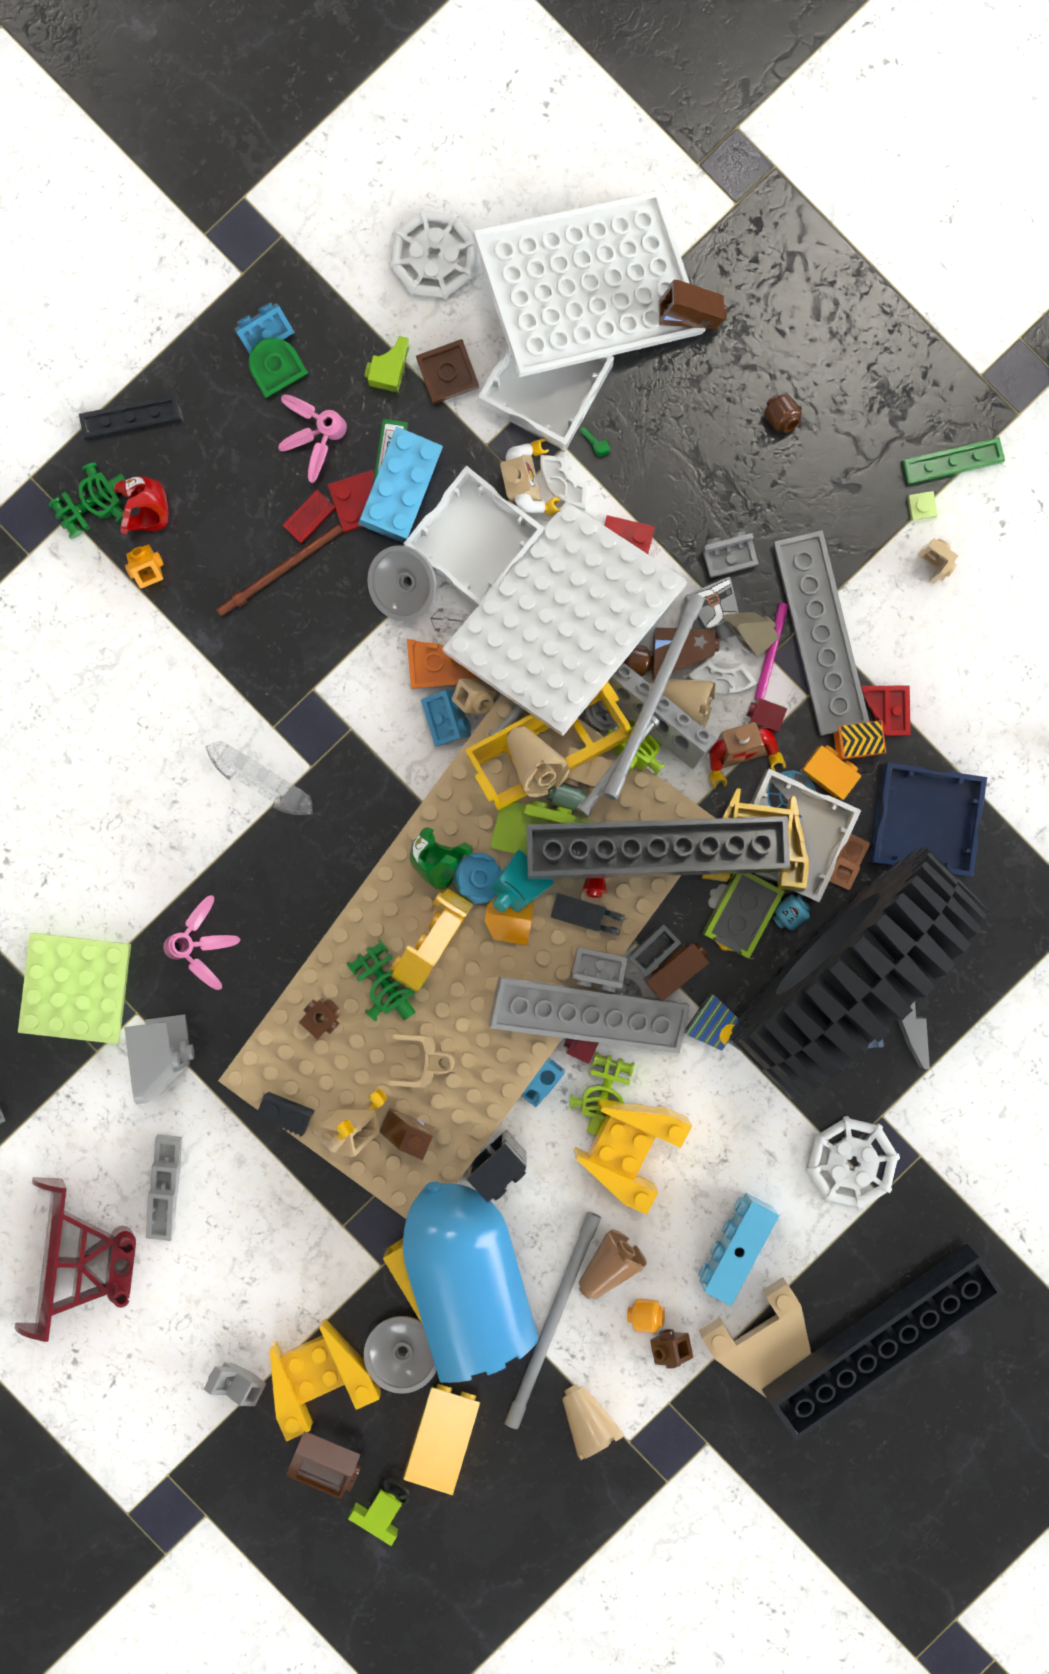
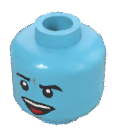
M788 894L780 900L774 911L776 915L773 916V919L781 929L786 927L793 931L810 919L809 911H811V907L802 895Z

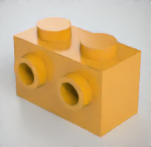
M821 745L817 747L800 771L836 799L844 800L861 778V775L857 773L859 769L849 761L844 763L837 757L839 755L838 752L830 746L826 745V747H823Z

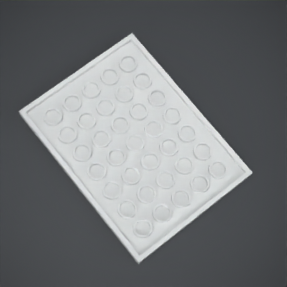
M659 192L480 229L472 234L518 378L701 335L705 331V328L659 325V300L671 282L675 279L689 283Z
M567 501L544 527L545 531L525 555L512 565L499 586L494 587L442 648L444 654L561 736L568 731L687 585L686 579Z

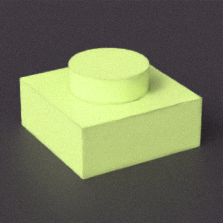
M934 491L913 494L907 497L911 521L938 516Z

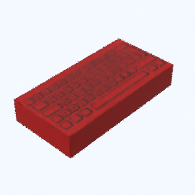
M316 490L283 524V527L302 544L336 508Z

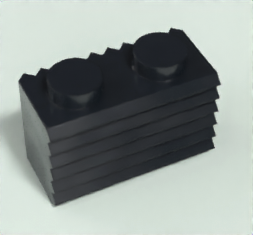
M267 1092L263 1096L255 1117L256 1119H261V1121L265 1120L266 1123L270 1122L271 1125L275 1124L276 1127L280 1126V1129L284 1128L285 1131L289 1130L290 1133L294 1132L295 1135L299 1134L301 1137L307 1132L315 1110Z

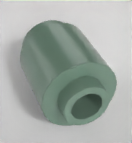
M562 783L557 789L555 786L549 789L547 799L551 800L550 806L573 810L572 813H574V811H577L575 809L577 805L585 801L586 793L581 792L580 788Z

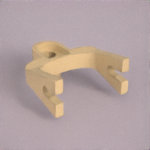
M399 1032L393 1034V1039L420 1041L425 1051V1066L419 1081L393 1078L389 1080V1086L425 1088L431 1083L433 1073L446 1074L453 1069L454 1057L448 1053L435 1052V1043L431 1036ZM443 1058L448 1060V1067L440 1063Z

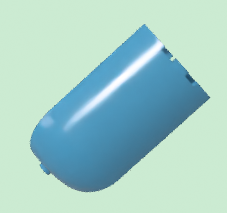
M438 1181L428 1183L414 1200L407 1215L403 1236L405 1266L440 1382L469 1381L472 1379L471 1375L483 1372L491 1375L506 1368V1362L515 1357L521 1359L535 1346L539 1339L509 1231L500 1211L491 1201L487 1203L476 1190L455 1183H440Z

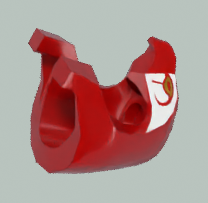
M136 476L115 484V493L120 492L125 497L130 498L124 507L120 527L121 533L127 535L129 530L158 531L166 526L169 513L167 497L162 484L158 480ZM140 507L138 515H130L132 508Z

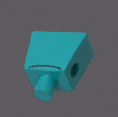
M519 849L508 860L492 886V890L498 895L493 901V906L500 912H505L509 906L514 911L519 912L541 896L555 882L552 879L528 880L527 856Z

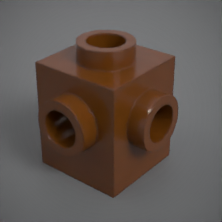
M321 998L318 1002L313 999L304 1008L303 1011L306 1015L298 1023L318 1040L325 1032L330 1035L340 1024L337 1021L340 1017V1014L337 1012L339 1007L329 998L326 1001ZM319 1013L324 1015V1021L319 1019Z
M665 1329L659 1332V1336L650 1340L655 1365H666V1368L672 1369L694 1358L689 1333Z

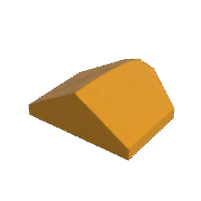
M495 896L487 905L484 920L493 940L528 945L535 900L519 912L514 911L510 906L505 912H500L493 906V901L497 898Z

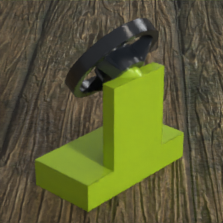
M386 1476L379 1480L376 1486L378 1495L370 1508L367 1510L355 1502L350 1510L348 1519L392 1546L397 1538L398 1528L390 1523L399 1508L408 1503L411 1491L400 1479ZM389 1482L400 1486L405 1492H401L397 1487L391 1486ZM382 1483L384 1485L385 1492L381 1489L380 1484Z

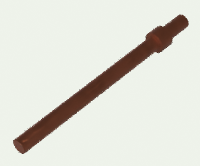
M336 524L242 591L237 590L231 595L232 598L216 608L217 612L222 617L238 606L240 608L247 603L249 597L343 533L340 525Z

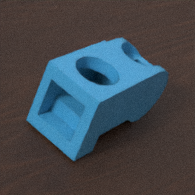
M549 1057L521 1097L534 1107H537L562 1078L565 1069Z

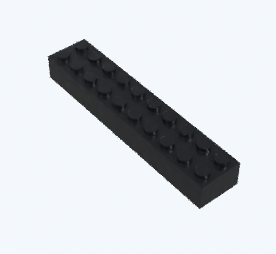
M965 1244L768 1384L762 1391L795 1439L798 1440L1004 1293L979 1255L968 1244Z

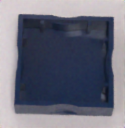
M889 762L882 764L868 862L893 866L900 859L904 860L913 851L917 852L920 848H928L954 875L973 877L978 848V824L983 813L988 777L956 772H934L923 767Z

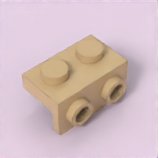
M933 538L917 554L937 569L929 580L932 584L938 580L943 581L946 576L949 577L957 566L954 562L959 555L950 550L951 546L942 539L937 540Z

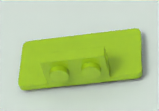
M533 800L532 805L513 802L498 812L491 847L515 854L520 849L527 856L526 825L592 823L594 821L578 818L572 815L573 810L557 807V811L547 809L548 804Z

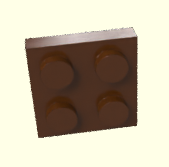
M462 339L416 355L417 363L433 405L479 388V383Z

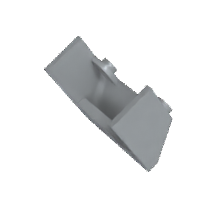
M185 1014L146 1019L145 1025L124 1027L135 1104L148 1103L162 1095L190 1065L191 1060L194 1059V1047L192 1044L189 1045Z

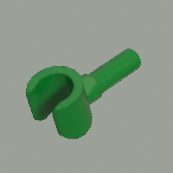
M585 427L580 430L592 444L597 456H603L610 452V446L606 439L597 442L596 438Z

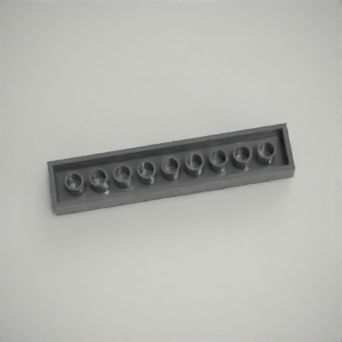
M787 816L526 825L528 880L787 872L790 869Z

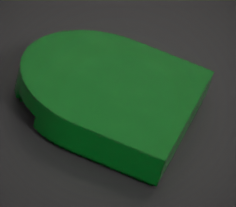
M266 338L258 342L250 353L249 369L265 398L308 374L295 349L282 339Z

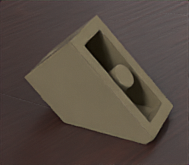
M756 612L730 613L723 616V619L742 646L756 657H759L779 638L774 629L775 623L766 615L762 617Z

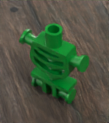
M96 463L86 464L82 467V470L87 473L88 478L82 480L78 486L79 497L82 502L75 505L69 494L64 492L61 495L68 504L66 507L61 503L63 501L61 497L53 499L48 504L50 508L55 510L56 519L64 520L61 526L63 529L68 530L70 539H74L83 533V530L81 528L78 529L75 524L78 521L85 530L91 529L82 515L86 510H89L99 518H108L113 514L116 517L115 521L117 523L122 522L123 510L120 506L123 502L117 495L119 492H114L115 484L126 480L121 473L108 481L104 474L101 472L97 473L95 469L97 467ZM95 483L97 484L98 492L95 490ZM87 489H89V493L91 495L88 498H86ZM103 499H106L111 504L107 506L103 504L101 501ZM98 504L104 510L96 511L92 507ZM73 512L74 515L68 518L67 515Z
M379 939L377 945L372 948L370 946L366 948L368 954L363 957L359 953L356 960L346 964L354 975H357V971L363 966L367 971L356 978L359 982L371 973L377 978V981L370 990V998L375 1004L369 1010H365L370 1018L376 1021V1017L382 1011L387 1014L395 1008L403 1021L416 1013L407 1000L415 992L408 987L397 990L395 986L402 985V983L398 981L392 983L389 979V976H392L394 971L384 973L383 969H381L382 965L394 957L392 954H389L380 961L377 956L384 951L387 953L389 950L382 940ZM371 958L376 963L373 967L367 962ZM380 983L384 989L377 998L375 990ZM387 992V994L389 995V998L386 1000V1002H385L384 1005H383V1004L381 1003V1000H382L383 996L385 995V993Z

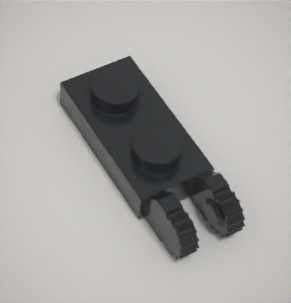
M557 893L550 917L599 932L601 930L619 936L621 930L601 924L604 915L619 921H624L625 915L606 910V907Z

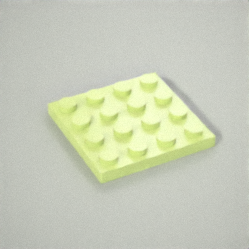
M30 933L18 1033L118 1044L120 1042L131 944Z

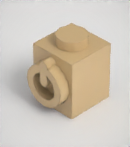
M459 678L452 701L464 713H477L481 715L488 713L491 707L495 705L493 700L497 691L480 678Z

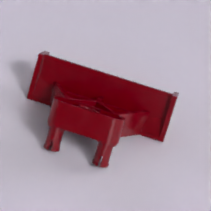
M33 1177L32 1184L34 1186L51 1191L35 1323L16 1322L14 1329L22 1336L49 1342L51 1317L55 1314L105 1295L115 1306L120 1308L127 1306L131 1291L136 1238L132 1230L127 1226H118L110 1234L65 1211L67 1188L63 1179ZM63 1220L80 1228L77 1258L59 1257ZM87 1232L101 1239L85 1251ZM109 1248L104 1283L85 1264ZM123 1259L127 1261L123 1269L117 1270L114 1268V1264L118 1260ZM57 1267L75 1268L72 1296L53 1303ZM82 1274L92 1281L96 1287L80 1293Z

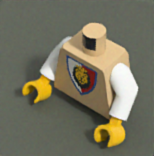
M542 438L530 444L510 448L506 454V461L500 463L508 498L525 513L545 512L547 516L555 515L560 511V509L555 507V504L560 502V499L555 497L546 503L542 501L531 456H539L549 451V449L543 450L541 447V442L546 441V439Z

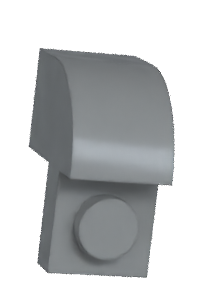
M224 1362L222 1367H214L208 1377L204 1390L210 1395H227L239 1406H256L266 1383L254 1373L239 1365Z

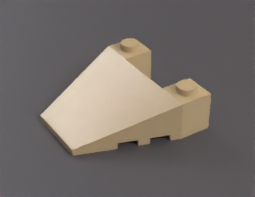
M784 1278L779 1279L762 1290L776 1315L734 1341L720 1317L699 1330L701 1338L715 1360L765 1398L766 1396L762 1391L764 1387L811 1355L801 1304Z

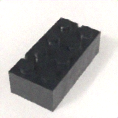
M507 1130L490 1144L495 1151L493 1155L485 1148L468 1168L466 1180L487 1203L492 1198L497 1201L507 1191L505 1188L511 1181L517 1183L526 1174V1151Z

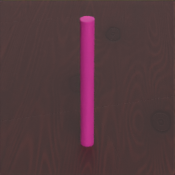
M779 603L774 629L779 638L766 651L754 696L756 700L758 698L764 699L788 610V604Z

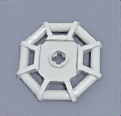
M421 209L416 216L400 228L394 229L392 233L394 235L392 255L388 265L390 270H393L407 287L410 295L433 296L446 300L449 295L469 280H473L476 276L474 269L477 250L472 234L459 219L457 213L446 214ZM428 222L448 225L445 230H441L437 227L429 228ZM423 223L424 230L414 238L407 236ZM454 228L465 243L457 244L450 235ZM403 242L410 245L409 256L406 259H401ZM438 250L439 259H429V251ZM467 251L465 267L458 265L460 252ZM411 266L418 275L415 281L404 267ZM454 272L460 274L445 286L444 280ZM428 279H431L434 282H439L440 287L421 284L423 280L428 281Z
M844 1116L838 1123L819 1134H815L811 1158L806 1171L810 1173L822 1193L824 1201L827 1203L831 1201L855 1207L857 1210H863V1207L892 1191L891 1185L897 1160L900 1159L899 1153H896L883 1132V1126ZM851 1129L869 1133L866 1139L853 1137ZM840 1132H845V1137L841 1141L834 1144L827 1141ZM875 1138L885 1152L884 1155H877L871 1143ZM825 1145L829 1148L825 1164H819L823 1146ZM856 1156V1161L859 1162L858 1167L855 1166L854 1169H850L846 1161ZM887 1161L881 1181L876 1177L879 1162ZM828 1170L834 1180L831 1187H829L820 1171ZM872 1181L879 1185L861 1196L860 1189L862 1187L868 1186ZM840 1186L850 1188L854 1191V1197L836 1193Z

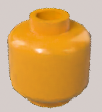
M636 1299L633 1306L628 1307L627 1321L632 1323V1327L636 1332L656 1333L660 1327L664 1326L665 1308L661 1307L658 1300Z

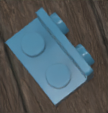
M268 303L258 309V315L253 318L249 315L237 322L238 327L235 328V331L249 354L258 342L266 338H279L283 340L295 333L277 303L274 305Z
M455 689L444 690L421 699L435 747L471 736L469 720L466 718L465 713L452 701Z

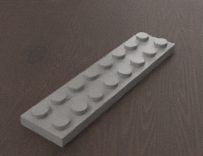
M823 530L775 541L773 543L819 735L823 736L838 732L840 725L869 722Z
M498 976L488 1026L491 1029L680 1053L690 1005L687 1002L664 1000L662 1002L658 998Z

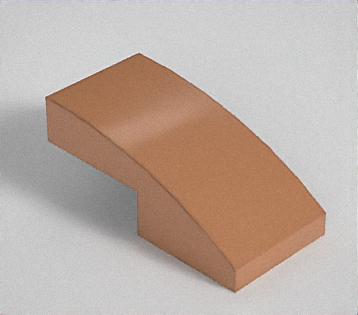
M850 834L847 843L838 854L829 882L850 890L860 870V864L870 842Z

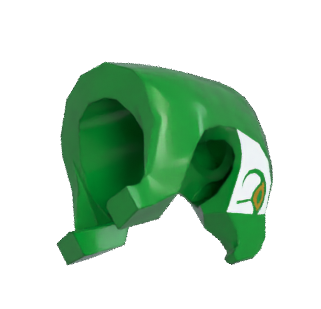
M425 827L412 844L409 856L410 863L429 885L435 889L443 890L454 880L453 874L459 861L464 855L469 856L472 853V846L465 842L456 847L440 845L435 841L434 830Z

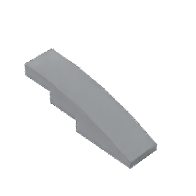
M914 1002L910 1006L913 1011L904 1020L900 1018L897 1020L905 1041L919 1067L930 1069L926 1018L916 1017Z
M157 1134L155 1138L151 1189L148 1193L146 1238L166 1241H171L182 1149V1137Z

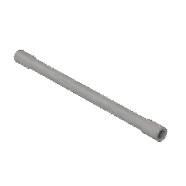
M698 594L690 595L683 611L682 619L623 753L603 792V795L611 800H617L620 795L627 773L691 627L703 606L705 599Z
M587 1212L578 1241L516 1398L512 1402L504 1422L513 1429H518L535 1381L590 1242L594 1238L600 1223L601 1216L595 1213Z

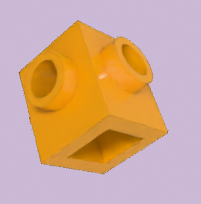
M149 544L143 547H136L126 554L128 564L125 565L129 577L131 579L135 578L140 589L163 580L160 568L164 565L158 551L153 552Z

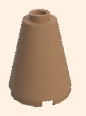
M614 1229L606 1233L579 1280V1290L583 1296L588 1299H598L643 1270L647 1264L646 1259L636 1245L632 1248L627 1243L629 1238Z

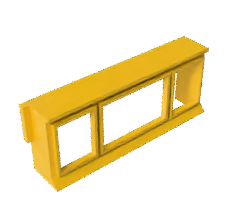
M609 682L603 686L586 708L602 701L619 729L593 743L577 718L572 725L586 747L565 758L570 771L624 743L630 737L629 722L616 704L619 698ZM531 714L465 749L468 760L477 774L474 776L488 801H493L497 810L508 806L527 794L522 789L521 783L497 795L480 765L504 752L507 753L514 764L506 742L507 736L513 728L527 727L535 735L550 728Z

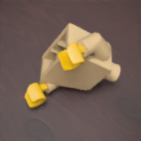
M381 1088L375 1090L368 1097L371 1102H368L362 1110L339 1109L325 1121L316 1120L314 1122L313 1133L320 1136L324 1150L355 1157L379 1134L376 1112L383 1105V1102L387 1100V1096Z

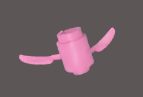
M285 394L281 397L282 403L306 419L316 418L318 429L312 431L310 428H306L294 433L279 444V450L287 451L313 441L315 435L324 434L321 443L315 444L310 458L308 479L313 483L320 473L328 450L327 445H325L327 438L331 440L342 438L346 433L347 424L333 410H326L318 415L314 412L315 408L312 405L294 396Z
M210 895L189 916L185 923L188 927L186 931L169 936L164 942L163 949L165 954L171 959L185 957L191 963L189 964V969L199 979L215 990L222 989V983L200 959L196 958L193 960L189 956L193 947L201 946V950L204 951L234 946L241 940L237 936L216 935L201 937L199 942L192 941L189 933L198 930L214 903V896ZM175 942L180 946L179 951L175 949Z

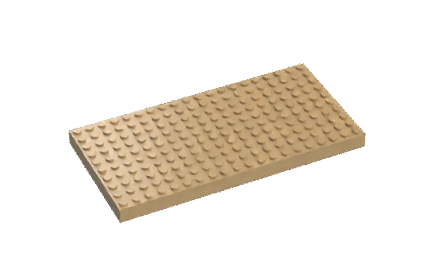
M503 694L497 699L495 705L486 714L218 1080L257 1110L264 1094L267 1092L315 1110L308 1130L303 1136L295 1135L294 1132L290 1134L405 1219H407L414 1200L428 1183L433 1181L458 1183L562 1040L560 1037L491 1029L488 1023L498 976L598 990L602 984L592 982L591 987L576 984L577 979L572 978L577 948L581 947L623 956L681 876L605 878L607 893L602 894L601 898L587 897V893L582 891L586 878L552 879L555 883L535 899L528 945L493 940L484 921L487 905L492 900L482 904H474L426 979V986H422L418 993L415 992L414 995L407 999L416 1013L403 1021L395 1008L387 1014L382 1011L376 1017V1021L366 1014L365 1010H369L375 1004L370 998V990L377 981V978L371 973L359 982L356 978L367 971L363 966L357 971L358 974L354 975L346 963H352L356 960L359 953L364 957L368 954L366 948L369 946L371 948L379 943L378 940L381 939L389 952L386 953L384 951L377 957L381 961L389 954H392L394 958L381 966L384 973L392 972L391 966L398 956L402 957L408 945L415 948L422 934L428 936L431 930L428 927L435 916L433 913L435 906L432 903L438 893H444L448 888L458 894L454 886V880L447 888L438 890L429 885L412 867L409 859L410 850L421 830L425 827L433 829L435 841L443 846L456 847L465 842L472 846V853H484L493 857L501 870H503L508 860L514 855L491 847L499 810H497L493 801H488L474 777L477 774L465 752V749L490 737L488 733L491 730L494 731L517 706L516 703ZM525 711L517 721L527 717L530 713ZM579 719L593 743L604 737ZM573 725L563 736L551 728L537 735L564 759L567 757L569 747L579 750L586 747ZM614 748L600 755L613 761L618 757L613 752ZM506 752L480 765L497 795L520 783L516 768ZM635 766L627 774L626 781L617 800H611L602 795L591 808V814L588 818L582 816L577 811L572 813V815L594 822L716 819L657 775L655 776L649 769L645 768L641 771ZM579 784L578 788L581 789V792L586 793L587 798L591 793L588 792L589 787ZM548 794L540 797L526 795L515 801L532 805L533 800L548 804L547 809L557 811L556 807L550 806L551 800L547 799ZM557 893L606 907V910L625 915L624 921L615 920L606 915L603 917L601 925L618 928V930H621L619 936L601 930L599 932L551 918ZM372 958L367 961L371 967L376 964ZM389 976L392 983L397 981L392 976ZM380 983L375 990L377 998L384 989ZM403 984L395 986L397 990L407 988ZM387 992L385 993V995L383 996V998H382V1000H381V1003H382L383 1005H384V1003L386 1002V1000L389 998V995L387 994ZM321 998L325 1001L329 998L339 1007L337 1012L340 1014V1017L337 1021L340 1024L330 1035L325 1032L317 1040L298 1022L306 1015L303 1010L313 999L318 1002ZM322 1013L318 1014L319 1019L324 1021V1015ZM399 1032L431 1036L435 1043V1052L448 1053L454 1057L453 1069L446 1074L433 1073L431 1083L425 1088L389 1086V1080L393 1078L419 1081L425 1066L423 1044L420 1041L393 1039V1034ZM443 1058L440 1062L443 1066L448 1067L447 1059ZM381 1088L387 1096V1100L383 1102V1105L376 1112L379 1131L389 1108L434 1126L436 1129L425 1157L421 1160L398 1150L380 1132L355 1157L331 1153L323 1149L320 1136L313 1133V1125L316 1120L325 1121L339 1109L362 1110L368 1102H371L368 1097L375 1090Z

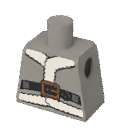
M730 577L687 594L684 597L686 604L691 594H698L705 599L696 619L702 629L713 630L716 628L721 641L735 636L723 619L725 614L739 613Z

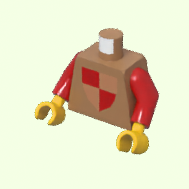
M756 722L721 732L718 740L709 751L710 769L712 772L708 778L713 787L716 789V783L721 780L723 786L727 785V780L721 769L767 756V754L769 755L768 761L773 771H775L774 765L777 763H782L783 768H785L786 764L783 755L779 753L773 732L766 728H758Z

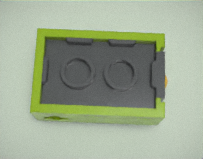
M751 873L733 874L701 934L714 940L722 950L735 951L746 958H750L785 891L777 889V887Z

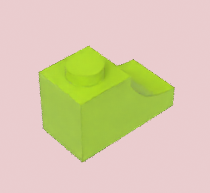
M399 336L396 344L389 352L382 356L373 355L372 363L368 362L365 370V377L368 378L369 386L396 393L399 392L410 348L409 338Z

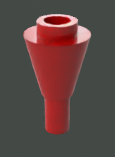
M586 878L582 891L587 893V897L601 898L602 894L607 893L605 878Z

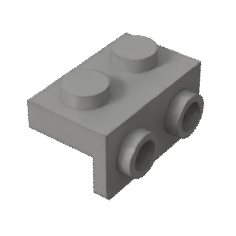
M740 531L732 534L731 539L722 541L721 537L707 541V545L703 547L702 553L709 578L758 566L759 563L752 541L754 538L753 533L746 534L745 531Z
M578 947L572 978L577 979L576 984L591 987L593 982L602 984L601 989L616 992L617 988L623 989L628 957Z

